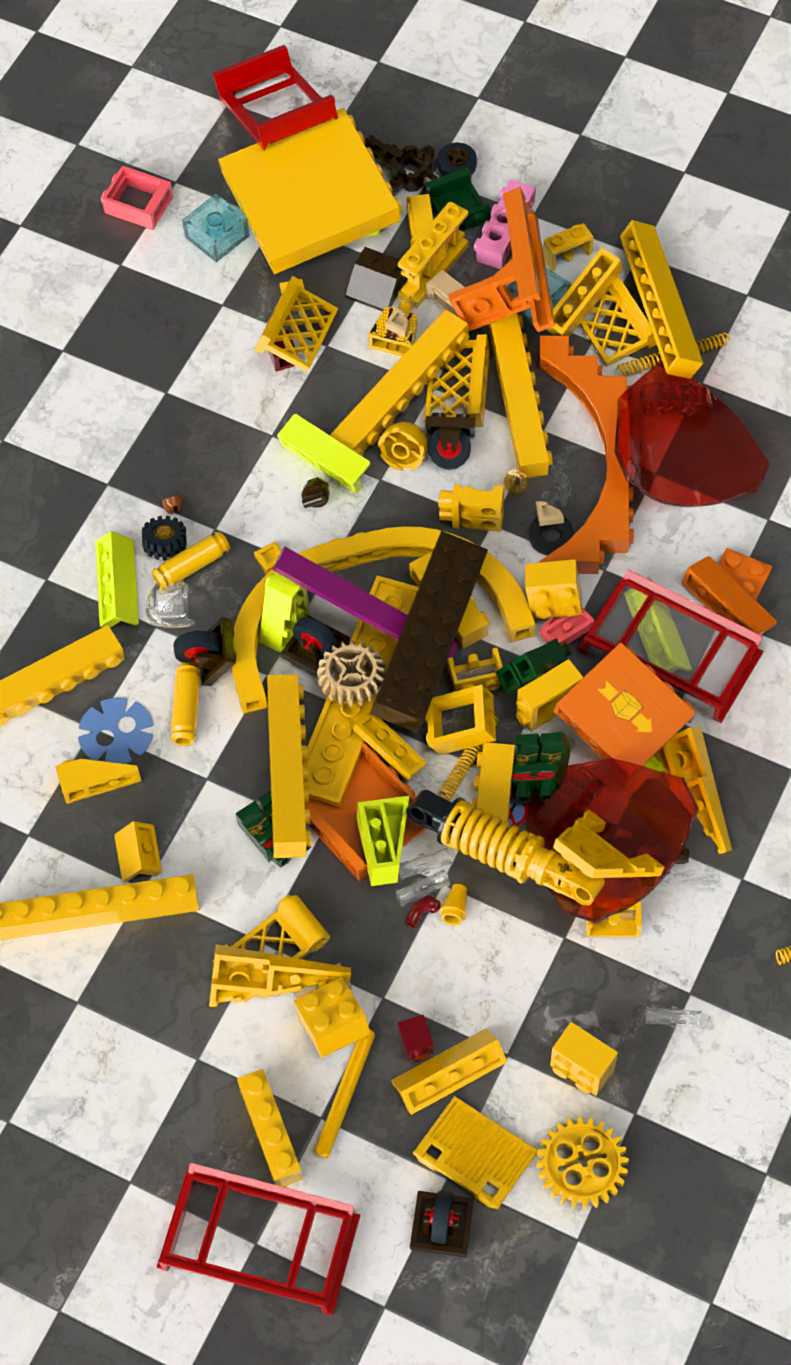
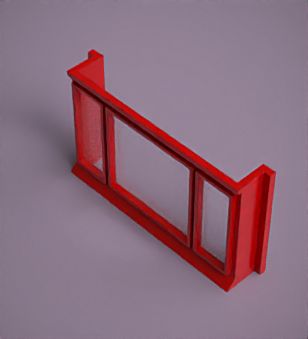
M627 569L623 579L620 580L595 619L592 628L586 633L577 650L587 654L591 646L608 654L620 643L625 647L632 648L636 652L637 658L644 665H650L661 681L668 682L672 687L715 708L712 719L720 723L723 722L764 652L759 649L763 636Z

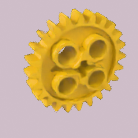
M581 1116L578 1117L577 1124H573L571 1119L567 1118L565 1128L558 1122L556 1124L557 1133L548 1130L547 1135L550 1140H541V1145L545 1149H538L537 1156L543 1159L537 1161L536 1167L544 1170L539 1172L538 1177L539 1179L547 1178L543 1188H553L551 1192L552 1198L559 1194L561 1195L560 1204L563 1205L569 1199L571 1200L572 1209L576 1207L577 1202H581L584 1210H586L588 1202H592L593 1206L598 1208L600 1198L607 1204L609 1202L608 1193L617 1196L618 1190L615 1185L623 1187L624 1180L619 1176H627L628 1173L626 1168L621 1167L628 1165L629 1158L621 1157L626 1153V1147H618L621 1137L612 1138L613 1128L605 1132L603 1130V1121L596 1127L593 1126L592 1117H590L587 1124H583ZM594 1141L598 1144L599 1148L591 1151L585 1148L584 1143ZM565 1148L572 1153V1156L564 1159L558 1156L557 1151ZM600 1155H606V1158H598ZM582 1158L583 1162H587V1167H583L581 1163H578V1159ZM559 1167H568L564 1171L558 1170ZM602 1167L606 1169L608 1174L605 1177H598L593 1173V1169ZM570 1175H576L580 1178L581 1182L578 1185H570L566 1178Z

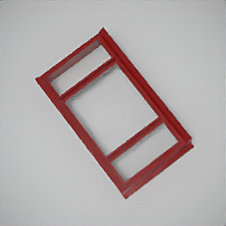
M285 45L212 73L220 100L264 151L269 143L272 144L331 120V118L338 119L335 98L332 95L322 98L292 66L288 49ZM284 73L289 77V79L238 99L233 95L236 92ZM296 84L312 101L261 123H257L243 106L245 103Z
M190 1163L158 1260L157 1269L168 1271L170 1266L320 1306L322 1313L333 1316L361 1214L355 1213L354 1205ZM198 1181L217 1186L219 1190L198 1259L194 1260L175 1255L174 1250L195 1183ZM228 1190L307 1210L286 1284L206 1263ZM316 1213L343 1219L322 1294L295 1287Z

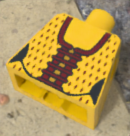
M400 302L398 306L404 311L408 319L409 330L406 338L385 328V322L396 309L386 307L369 332V348L403 356L415 343L418 328L417 315L412 313L413 307L410 303Z

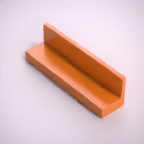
M710 556L688 567L681 584L707 609L761 636L765 631L776 625L777 621Z

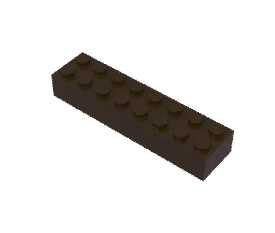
M441 531L369 714L418 733L426 717L488 549Z

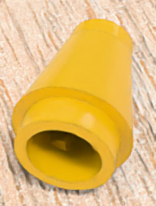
M461 884L452 885L440 909L441 919L446 924L457 926L466 918L467 888Z

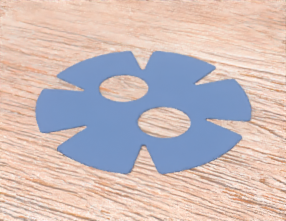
M110 698L100 702L104 715L93 707L84 714L78 728L92 731V733L79 736L78 740L84 753L92 760L97 761L107 751L105 762L127 764L131 762L128 748L141 756L152 741L153 734L139 731L152 727L154 724L149 712L138 702H134L125 712L126 698ZM121 718H133L136 722L135 728L128 733L121 732L118 729V722ZM102 730H109L114 735L113 742L108 746H101L96 741L97 734Z

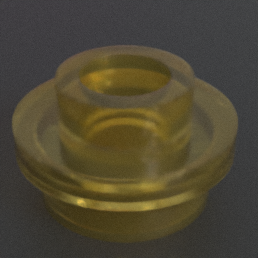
M519 469L509 471L504 479L505 487L511 493H522L528 486L526 473ZM515 477L520 479V485L515 484Z

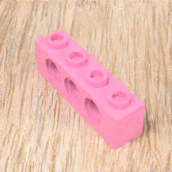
M510 179L507 187L502 188L499 196L500 201L498 204H494L491 211V219L484 223L483 235L481 238H477L474 244L476 262L498 269L503 268L512 250L503 193L521 187L526 196L525 203L529 202L531 208L527 209L528 212L535 203L536 187Z

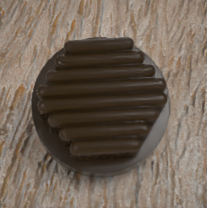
M319 477L307 481L302 490V504L304 508H319L327 504L330 496L328 482L322 481Z

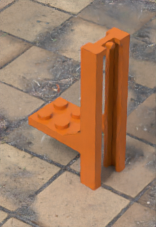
M521 187L503 193L513 259L494 276L449 293V300L460 319L468 323V332L528 308H531L533 325L537 332L555 326L538 218L533 209L527 212V209L531 208L530 203H525L526 196ZM517 281L519 296L512 298L506 284Z

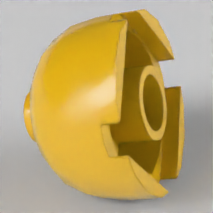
M403 421L392 424L383 432L378 442V448L380 447L382 452L380 455L390 467L403 471L404 468L415 470L421 465L428 450L427 438L424 432L411 422Z

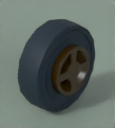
M456 142L444 146L439 151L437 157L439 172L444 176L468 167L472 175L477 167L476 152L465 143Z

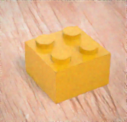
M576 559L525 564V589L533 619L582 615V590Z
M343 977L293 1000L299 1020L321 1058L371 1034L366 1015Z
M570 1022L552 1048L550 1066L553 1067L552 1070L563 1079L568 1077L574 1081L576 1087L586 1094L592 1093L597 1096L615 1070L618 1052Z

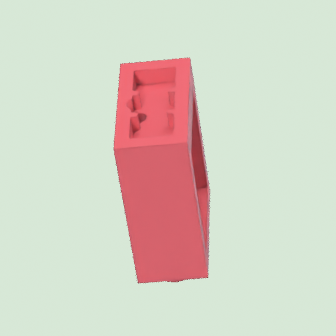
M122 166L119 172L114 174L109 188L102 194L101 202L103 203L105 214L154 230L173 198L172 185L169 181ZM127 186L153 195L144 210L119 202Z

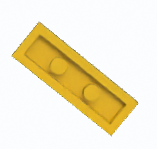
M368 713L355 723L353 730L389 763L404 781H409L426 767L427 762L382 719Z

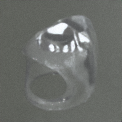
M185 580L181 581L172 590L162 588L157 582L151 588L145 605V615L151 624L161 628H183L195 625V621L188 618V586Z

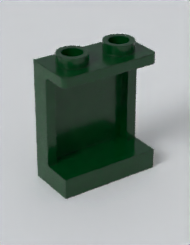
M468 167L426 182V194H429L431 206L437 215L448 202L468 210V216L459 226V230L462 232L490 221L491 207L488 203H483L471 183V172Z

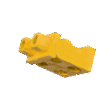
M454 484L453 491L440 490L438 500L440 507L439 520L452 521V528L460 529L461 525L468 529L502 531L504 486L494 485L493 491L476 490L470 486L462 488L461 484Z

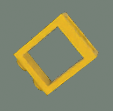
M569 659L518 690L516 701L517 713L515 715L518 722L522 726L526 725L530 732L556 718L557 715L554 713L556 703L583 679V676Z
M478 685L432 698L425 717L428 723L426 741L429 747L434 749L439 755L482 745L484 742L496 741L494 697L485 686ZM474 703L475 728L443 736L442 712Z

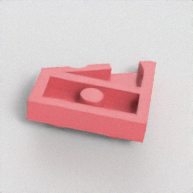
M582 607V615L550 617L540 629V637L546 644L557 638L559 643L565 641L568 645L589 632L595 620Z

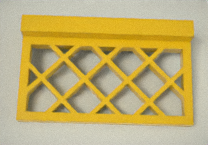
M292 276L254 350L263 354L266 349L308 372L338 308L298 286L300 280ZM299 295L306 299L308 304L301 305L297 296ZM318 309H324L330 315L322 316ZM304 310H312L315 317L308 318ZM298 311L301 319H293L290 312ZM311 323H319L322 330L314 331ZM304 324L308 332H300L297 325ZM290 326L293 333L286 334L283 327ZM304 338H311L314 345L307 346ZM297 339L301 347L293 348L290 340ZM283 341L286 349L276 346L274 342ZM296 353H304L308 361L305 362L298 358Z
M619 276L616 277L600 298L599 307L591 309L590 312L596 313L594 322L583 319L580 323V326L606 366L621 360L645 346L650 349L657 345L650 323ZM605 300L616 303L614 311L603 309ZM601 314L612 316L610 325L598 323ZM616 317L628 321L626 328L614 326ZM596 328L607 330L605 339L594 336ZM612 331L624 333L621 342L609 340ZM628 334L637 336L640 340L635 344L625 343ZM607 345L619 347L617 353L608 357L605 353Z
M487 334L477 335V340H468L464 346H460L454 352L452 358L456 356L461 362L454 368L445 362L442 366L449 372L441 378L436 376L428 381L425 424L426 416H431V412L436 407L441 406L445 410L443 413L446 414V417H456L454 411L463 404L468 409L467 414L470 415V418H475V426H484L490 345ZM465 348H473V352L466 358L460 354ZM467 365L471 372L463 378L458 371ZM454 375L460 381L450 388L445 382ZM465 385L469 388V392L461 397L456 391ZM442 386L447 391L437 398L433 392ZM452 395L458 401L448 407L443 402Z

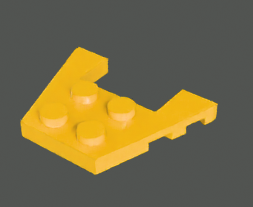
M586 810L582 818L579 817L572 827L569 826L556 839L553 846L565 860L572 862L581 869L583 874L591 878L661 876L664 870V866L646 853L629 859L596 833L603 831L606 822L591 810Z

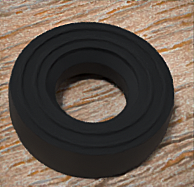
M563 516L564 523L539 526L538 517H536L529 529L531 545L541 554H551L567 543L574 535L571 522ZM547 527H554L560 531L561 536L556 541H547L543 538L542 531Z

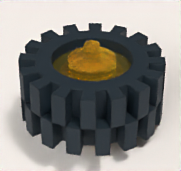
M157 516L158 520L151 518L150 523L146 522L144 527H142V546L144 552H147L149 557L154 555L156 560L162 557L163 561H167V557L172 558L175 554L177 555L186 549V527L182 521L178 522V518L174 517L171 520L170 516H166V519H162V516Z

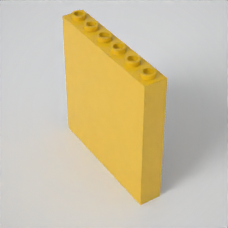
M344 107L337 110L338 119L331 118V120L272 144L269 143L265 151L256 143L218 159L221 172L274 274L401 221V203L398 198H393V191L389 181L383 180L382 177L384 175L380 165H375L370 147H365L363 134L361 131H356L354 118L351 114L348 115Z

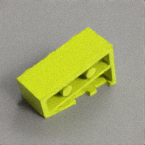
M275 572L268 576L265 583L259 643L281 653L294 635L292 632L294 625L300 618L307 615L310 616L307 589Z
M409 796L358 802L356 821L371 886L398 882Z

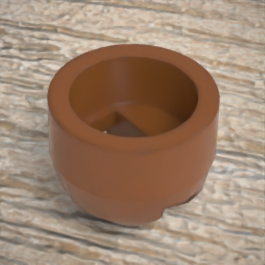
M181 495L162 500L163 507L169 514H174V507L177 513L182 510Z

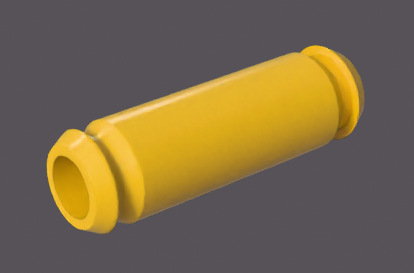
M214 532V536L209 535L163 562L159 565L158 569L154 568L152 571L155 582L161 589H167V586L177 584L219 559L224 552L228 553L230 550L226 537L221 532Z
M181 663L175 670L177 674L174 681L171 732L173 734L170 737L173 743L180 746H188L196 740L200 690L199 674L201 671L196 665Z

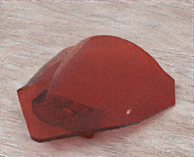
M660 361L630 386L617 400L614 452L626 481L638 487L644 495L657 502L671 506L702 507L720 504L742 495L759 491L770 465L768 460L736 414L726 404L711 394L710 389L701 386L693 378L688 379L667 374L663 361Z
M608 758L568 765L566 778L562 781L563 785L550 799L547 798L545 801H541L539 793H533L532 802L527 803L526 831L544 837L545 849L555 850L553 846L556 839L569 826L572 827L579 817L582 818L586 810H591L606 822L603 831L596 833L629 859L647 853L664 866L661 876L604 878L605 885L592 904L587 906L581 905L574 899L557 893L548 887L563 913L599 923L611 915L632 907L658 886L679 858L689 837L692 823L699 811L683 777L631 762Z

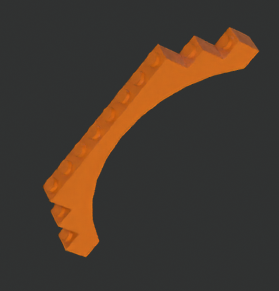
M540 336V369L566 386L590 414L604 445L607 475L599 501L586 523L567 543L541 559L539 563L576 559L578 574H598L599 565H604V553H628L629 544L634 543V529H629V523H633L634 516L633 508H629V502H633V487H629L628 481L633 479V466H628V460H632V446H628V440H632V426L627 425V420H631L632 406L627 405V400H631V386L627 385V376H602V365H598V356L573 355V346L569 345V336Z

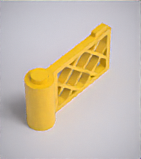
M287 895L278 903L279 908L274 914L231 947L246 949V944L251 940L261 941L260 952L264 953L265 942L280 943L278 955L282 956L284 943L296 944L300 951L292 958L303 959L309 953L316 952L329 941L330 934L297 895ZM277 921L282 927L281 938L267 937V928ZM253 997L244 998L243 1001L246 1003Z

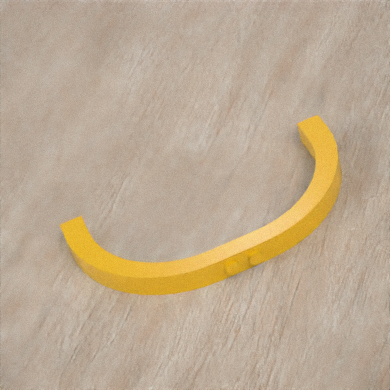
M393 527L366 533L360 532L351 537L333 539L328 543L308 548L298 554L326 570L334 572L391 557H422L433 551L441 530L423 527ZM449 533V534H451V535H453V536H456V537H458V538H461V539H463V540H466V541H468V542H471V541H469V540H467V539H465V538H462V537H460V536H457V535H454V534H452V533ZM487 552L476 582L484 588L497 606L510 643L535 637V622L522 589L506 567L492 554ZM273 569L248 595L240 609L233 630L236 663L232 666V672L243 714L267 708L266 695L257 668V647L260 638L265 583L271 573H275Z

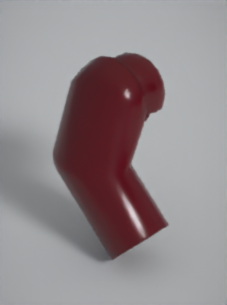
M427 895L414 902L407 915L405 924L411 928H417L422 914L428 910L431 913L438 912L441 902L433 895Z

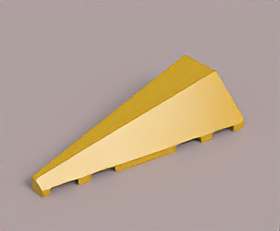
M689 727L676 733L654 757L666 769L664 772L673 783L671 786L692 816L697 817L703 825L704 833L715 842L719 848L717 850L719 854L730 852L732 847L701 727Z
M216 944L209 1007H216L218 1003L233 1000L234 1003L242 1002L244 998L260 996L263 998L301 991L303 987L313 985L321 987L340 977H343L345 982H348L351 978V968Z

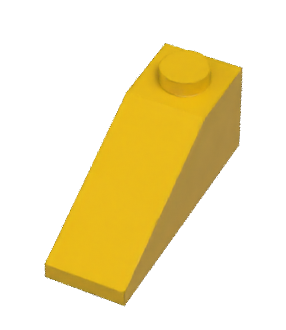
M71 759L55 766L66 804L141 782L140 773L136 765L88 759Z

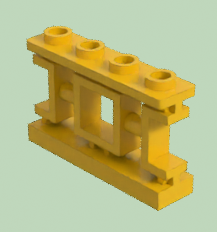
M448 202L400 259L398 267L403 269L401 275L407 277L408 281L398 292L399 299L418 308L426 299V283L442 270L447 273L469 247V241L463 238L465 233L459 230L460 224L468 216V210Z

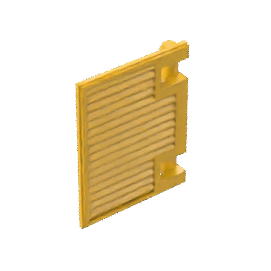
M454 1096L413 1154L419 1162L434 1172H441L471 1192L475 1199L490 1209H499L536 1156L538 1149ZM431 1145L442 1151L438 1159L427 1153ZM488 1182L499 1188L494 1197L483 1190Z

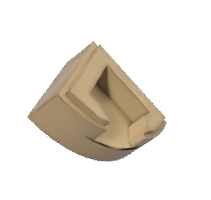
M396 307L385 322V328L406 338L409 330L408 319L404 311Z
M536 501L539 526L564 523L563 514L559 509L548 505V502Z

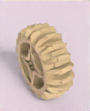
M352 640L350 645L346 646L342 641L340 648L332 645L331 653L325 652L324 659L319 661V668L317 670L318 684L322 688L323 694L325 696L329 695L331 702L338 699L340 706L345 702H348L350 707L353 706V702H358L362 706L364 699L371 702L373 699L372 694L377 695L386 672L384 669L385 662L381 660L379 652H374L372 645L365 648V644L362 641L356 646ZM366 665L372 670L370 677L365 675L364 668ZM334 670L338 671L339 680L337 682L332 678Z

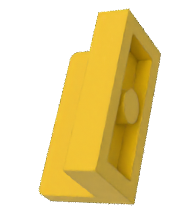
M133 821L115 834L122 881L128 882L138 874L156 877L162 873L154 825Z

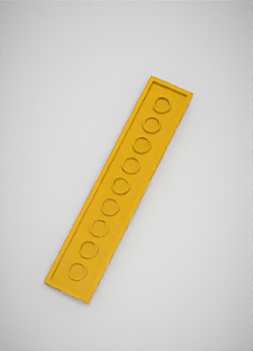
M377 575L369 594L408 615L418 587ZM359 619L350 643L353 640L355 645L358 646L363 641L365 648L372 645L374 652L380 653L381 660L385 662L384 669L386 670L398 640ZM366 665L364 672L367 677H370L372 670ZM338 672L335 677L336 682L339 680ZM372 694L373 699L371 702L364 699L362 706L358 702H353L352 707L349 706L348 702L340 706L338 699L331 702L328 695L307 746V761H302L303 766H308V782H303L304 787H309L310 799L341 807L362 753L361 744L366 743L353 730L355 723L370 713L376 695Z

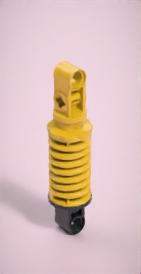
M421 790L406 809V814L412 822L437 833V842L439 844H445L455 850H461L463 854L470 855L473 859H479L483 864L497 868L500 872H506L508 876L518 880L521 884L532 878L536 880L537 884L545 885L555 892L561 893L586 906L592 904L605 885L604 878L586 876L576 865L558 854V851L545 849L544 837L534 835L526 830L520 832L518 826H511L508 821L502 822L499 817L493 818L491 813H484L481 808L475 809L474 805L466 802L461 797L450 802L429 790Z

